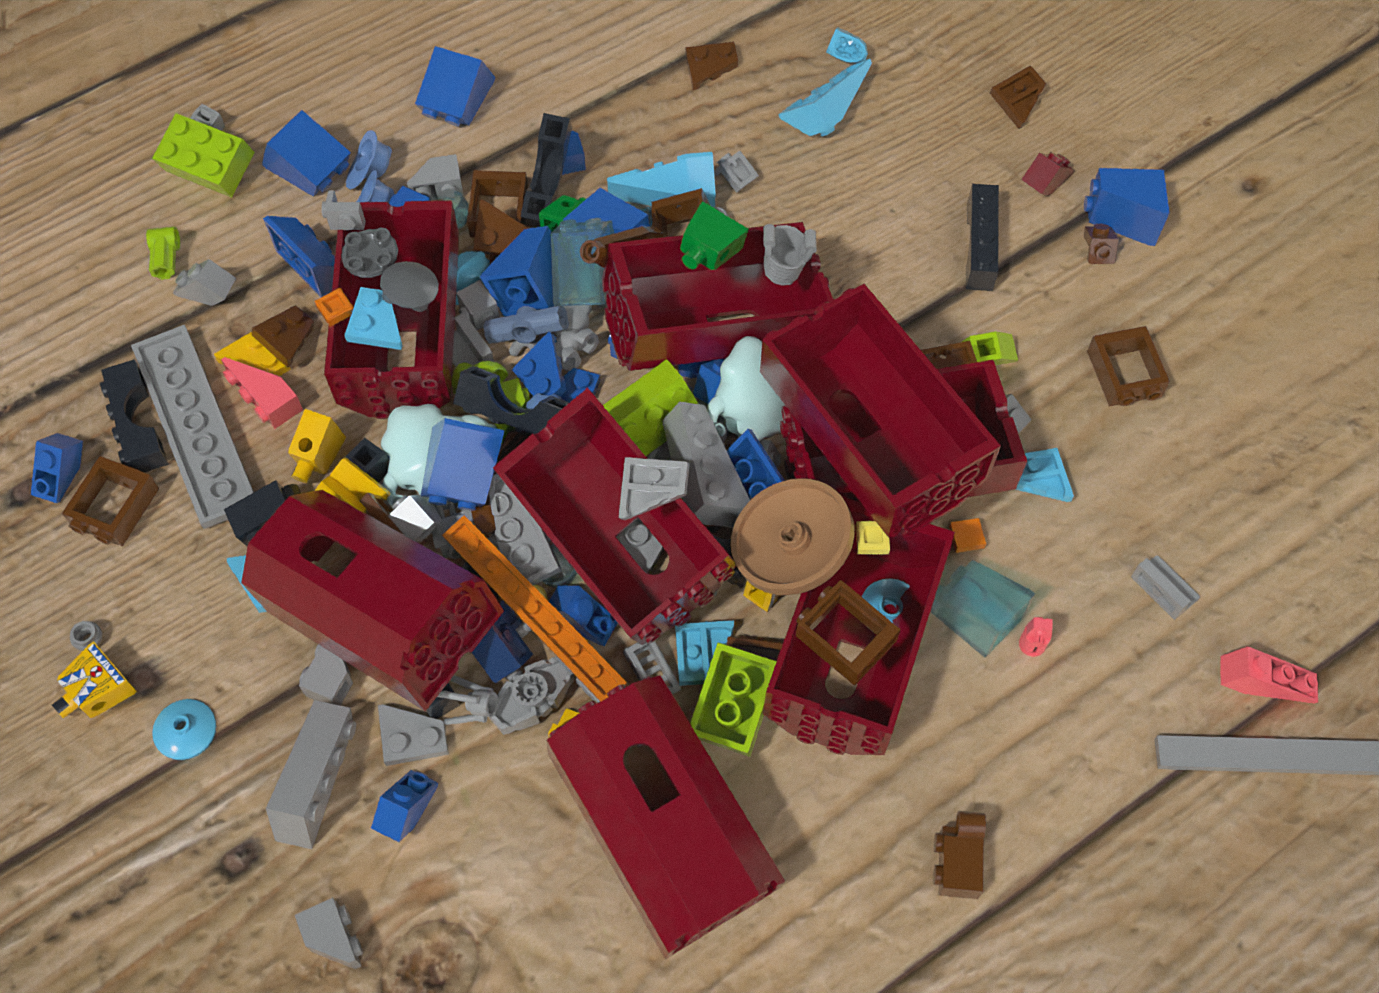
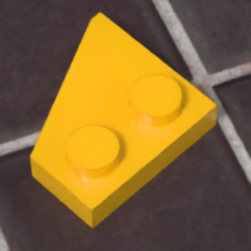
M252 332L214 353L216 360L220 364H223L221 359L226 357L277 376H281L291 370L290 366L287 368L252 336Z

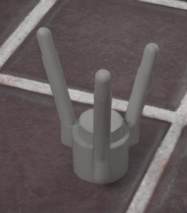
M455 675L450 681L469 688L474 692L465 695L441 691L437 696L463 701L467 711L473 714L445 719V725L474 721L486 722L487 717L494 716L498 708V696L493 692V688L482 687Z

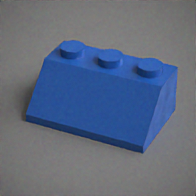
M266 216L263 218L276 252L320 297L332 292L335 256L332 254L328 244L324 240L319 241L312 228L308 224L304 226L297 218Z
M747 429L727 450L750 500L764 489L785 481L752 429Z

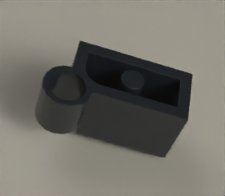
M275 480L225 508V514L235 537L248 547L250 540L285 500L291 495L301 494L299 486L289 484L283 487Z

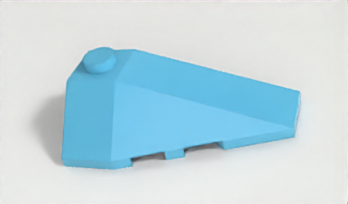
M871 59L847 67L829 79V83L812 90V95L804 100L798 99L778 114L780 119L808 136L819 133L821 136H825L835 130L834 126L843 119L872 64Z
M713 153L684 154L677 156L678 161L664 165L661 161L654 163V168L641 171L634 169L608 177V192L625 202L652 206V201L702 188L710 206L715 207L716 193Z

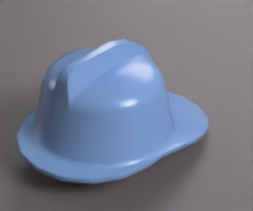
M373 130L367 131L363 136L357 155L349 169L346 179V187L349 190L356 188L364 178H368L372 171L376 170L377 178H379L388 168L392 149L378 141L376 132Z
M374 170L368 176L356 202L389 203L390 198L394 195V190L377 179V171Z

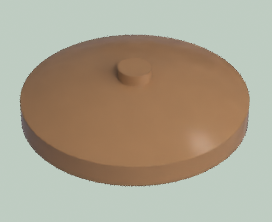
M791 479L776 483L753 497L739 514L731 536L733 560L745 579L754 587L764 592L775 595H794L812 590L830 579L847 559L854 540L853 517L842 496L825 483L812 479Z

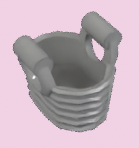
M767 224L763 227L765 275L773 283L781 286L790 285L798 279L806 262L817 251L816 231L809 229L805 231L804 235L795 227L788 225L775 227L772 224Z

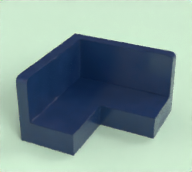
M502 599L498 603L504 612L472 651L474 657L494 683L520 668L533 655L515 630L523 621Z

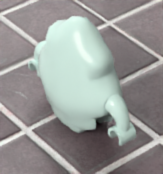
M746 336L739 340L720 367V384L715 397L712 398L707 407V411L719 436L725 434V427L738 437L747 429H752L759 441L781 433L780 421H783L781 406H785V404L760 373L762 342L756 337ZM719 415L724 417L725 427L723 424L717 423Z
M433 404L421 406L403 405L395 408L388 417L387 430L381 440L382 450L390 457L388 473L382 483V486L390 492V496L387 499L388 503L393 506L396 501L403 497L402 495H396L398 486L403 489L417 490L419 495H421L432 427L441 420L447 418L496 429L497 427L475 415H464L462 417L445 416Z

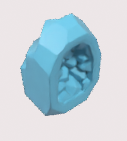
M838 27L826 53L849 63L864 61L868 55L866 43L860 37Z

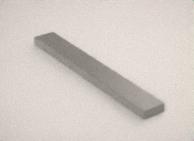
M1157 735L1154 739L1158 769L1379 775V741Z

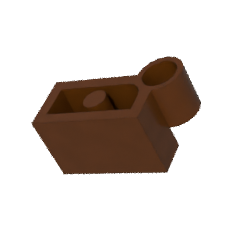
M958 811L956 827L942 826L940 833H935L934 852L939 853V865H934L933 884L939 885L938 896L978 899L983 893L985 813Z

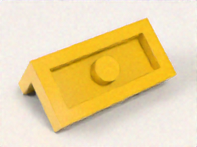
M346 457L341 459L332 473L322 480L315 489V491L324 490L363 513L366 508L360 500L367 493L380 495L384 500H387L390 496V492Z

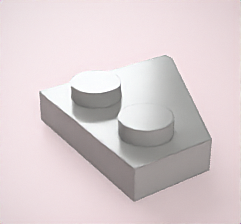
M625 457L619 518L627 520L686 496L690 464L685 461Z
M383 704L378 705L383 758L386 766L449 755L444 721Z

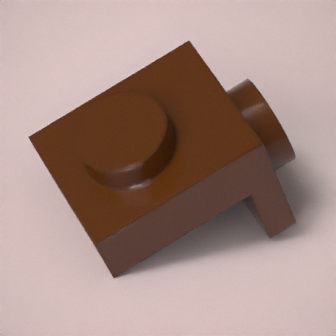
M1095 224L1094 227L1085 226L1084 238L1089 246L1088 263L1114 264L1119 239L1113 228L1106 224Z

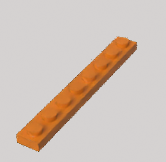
M465 515L442 534L443 538L599 701L608 697L607 693L621 684H624L625 687L629 686L615 669Z

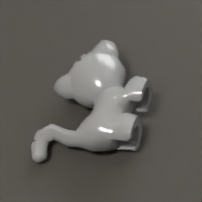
M588 299L561 305L567 311L569 326L566 330L554 332L557 336L555 347L557 356L561 357L562 369L568 372L572 368H578L581 363V358L577 351H584L590 354L599 343L598 336L589 329V313L591 312L592 304ZM515 340L509 349V353L511 356H517L523 346H527L531 350L537 342L534 340L529 344H523Z

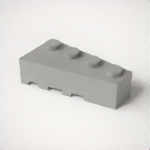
M679 402L662 422L671 461H685L690 464L687 495L681 497V499L702 524L734 527L739 514L750 499L705 405Z
M314 700L266 807L275 841L308 849L313 848L339 768L344 760L348 741L352 740L355 734L356 722L353 721L351 708Z

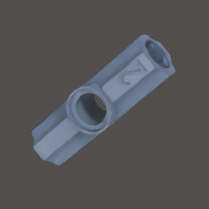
M523 306L517 310L516 315L486 320L483 328L485 338L489 344L510 340L529 344L535 340L536 335L568 329L569 321L564 306L540 310Z

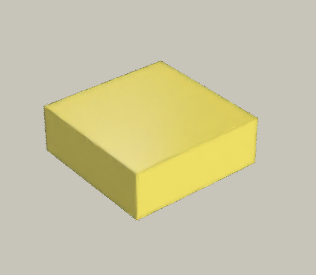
M856 521L857 554H889V537H887L877 522Z

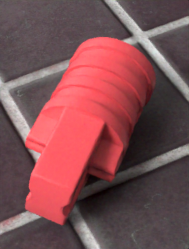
M1034 617L1026 625L1019 639V647L1024 654L1037 657L1044 653L1052 638L1053 620Z

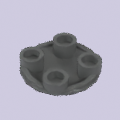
M386 228L351 232L345 237L346 244L342 251V261L344 267L353 275L360 278H372L382 275L386 268L393 265L397 260L398 247L396 240Z
M407 261L395 263L386 268L381 276L380 283L382 298L385 302L404 308H412L418 312L428 308V304L438 294L439 286L435 274L427 267L419 263Z

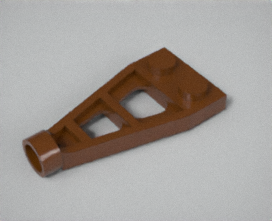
M641 226L594 240H587L580 248V256L584 262L597 264L604 268L608 243L662 238L664 233L657 227ZM596 247V251L592 254V248Z

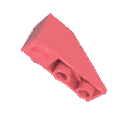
M226 357L221 359L226 369L222 372L232 386L237 384L240 387L238 392L247 404L252 402L256 406L254 411L263 423L268 421L276 429L303 410L297 395L281 377Z
M1249 646L1220 656L1222 686L1243 694L1318 703L1317 673Z

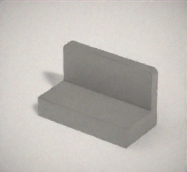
M462 313L455 317L457 330L454 331V366L457 367L459 363L468 362L471 365L482 361L494 362L492 351L467 316Z
M1155 556L1151 560L1146 558L1137 566L1131 576L1174 620L1200 598L1159 556Z

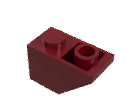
M1039 152L1021 180L1039 193L1051 195L1075 170L1069 166L1071 161L1061 154L1056 155L1052 152L1044 154Z

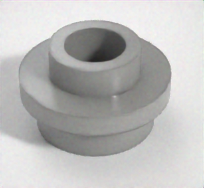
M81 621L75 624L70 632L71 644L80 651H83L93 641L98 646L102 639L101 628L91 621ZM91 634L88 639L83 641L85 635Z

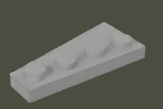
M498 474L493 475L489 497L492 515L495 520V536L499 551L532 585L561 572L562 570L545 532Z

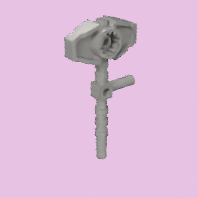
M524 622L515 629L521 638L532 631ZM557 656L525 666L524 674L518 668L506 676L509 681H506L497 695V711L494 716L489 717L503 735L540 723L539 717L541 715L545 717L552 711V707L556 709L559 707L576 676Z

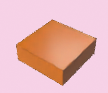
M341 288L314 301L317 309L330 327L350 317L354 308Z
M979 518L950 522L949 529L955 532L953 544L956 553L985 549L986 541Z

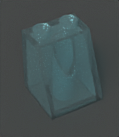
M591 218L585 222H576L574 219L564 220L551 233L554 306L606 304V292L604 293L602 288L604 268L597 264L584 262L580 256V248L587 240H594L614 234L612 220L601 221L600 218ZM593 247L591 253L593 254L597 248Z
M972 560L966 567L960 565L950 577L952 581L946 587L944 585L938 587L930 612L986 658L1024 618L1035 593Z

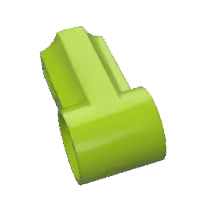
M175 226L147 229L146 239L150 251L149 272L151 276L161 280L170 279L175 274L176 251L180 250L178 229Z

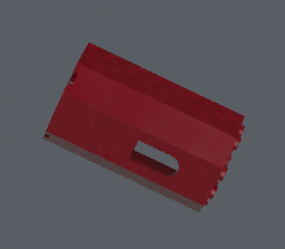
M452 200L405 201L404 205L400 207L392 206L388 202H360L365 218L364 230L386 228L397 243L398 255L395 263L407 261L419 263L427 267L435 274L439 283L438 294L428 304V308L421 312L392 304L399 332H417L414 367H392V370L388 371L389 348L347 342L345 332L350 317L331 327L328 326L324 375L334 401L337 405L369 418L387 419L395 408L403 405L421 406L433 404L441 408L451 401L459 230ZM338 230L332 291L341 288L354 307L360 287L382 290L380 287L382 275L372 278H360L351 274L344 267L342 251L346 244L345 237L351 232H361L364 230Z
M803 222L774 225L775 227L781 225L795 227L805 235L806 229ZM764 226L748 228L743 248L716 270H710L702 264H699L696 269H689L684 265L682 257L685 254L680 250L683 235L608 243L602 276L603 292H606L607 307L604 308L605 320L619 365L627 366L629 371L655 368L666 359L672 365L727 358L735 344L746 336L756 337L762 342V339L770 331L780 330L789 325L796 317L801 315L814 316V312L820 304L835 300L830 292L828 278L824 276L823 272H818L821 268L819 255L813 253L811 259L802 268L796 281L790 285L781 286L773 283L765 275ZM741 313L754 315L753 317L722 321H707V318Z
M864 283L855 289H847L840 297L831 302L820 304L816 308L814 316H798L789 325L780 330L770 331L762 339L760 373L887 537H895L899 532L903 536H910L959 507L968 498L967 494L974 488L975 483L982 485L990 477L1001 445ZM838 393L852 395L880 430L857 442L830 408V398Z
M994 359L937 369L1001 445L990 477L982 485L975 483L974 488L967 496L974 497L1016 489L1026 466L1027 458L1014 419L1008 414V401ZM838 393L830 398V408L857 442L880 430L852 395ZM786 405L781 406L783 421H780V431L782 438H785L788 460L784 461L787 477L820 481L832 487L841 496L859 501L849 486L841 481L839 473Z
M586 388L548 420L546 427L542 431L529 436L497 463L493 469L626 634L642 645L645 643L651 644L675 625L680 627L691 618L690 612L696 607L700 606L702 608L710 603L715 597L713 593L734 574L736 564L681 498L627 520L619 518L625 457L648 458L594 394ZM638 518L668 553V566L660 574L650 575L645 573L616 538Z
M324 490L289 496L248 543L241 583L269 614L424 711L429 708L458 671L461 657L467 652L472 653L504 612L483 579ZM334 542L357 554L338 578L311 563L312 561L318 562Z
M842 496L854 521V540L851 551L844 564L830 579L820 586L800 594L766 690L763 715L791 735L796 736V739L800 742L810 745L817 743L826 746V749L834 754L885 755L955 532L929 524L910 536H903L899 532L895 537H889V554H857L856 521L875 520L861 502ZM896 579L905 582L910 587L900 598L903 603V610L897 618L892 620L901 629L897 642L857 683L856 689L850 697L844 699L833 697L829 694L825 685L831 666L796 637L797 618L807 607L812 609L819 602L818 597L826 587L831 586L833 588L840 580L861 597L867 587L878 580ZM839 603L813 629L834 649H837L839 641L864 649L877 636ZM887 604L884 607V611L888 614H895L900 609L898 605L895 608L892 604Z
M661 675L652 678L651 676L646 677L627 687L624 684L618 685L607 693L608 697L599 703H596L595 700L586 703L578 709L579 714L574 716L565 725L553 730L546 741L551 761L666 960L721 924L777 891L784 884L785 879ZM643 744L654 751L680 795L653 812L650 811L623 763L625 752L633 745Z

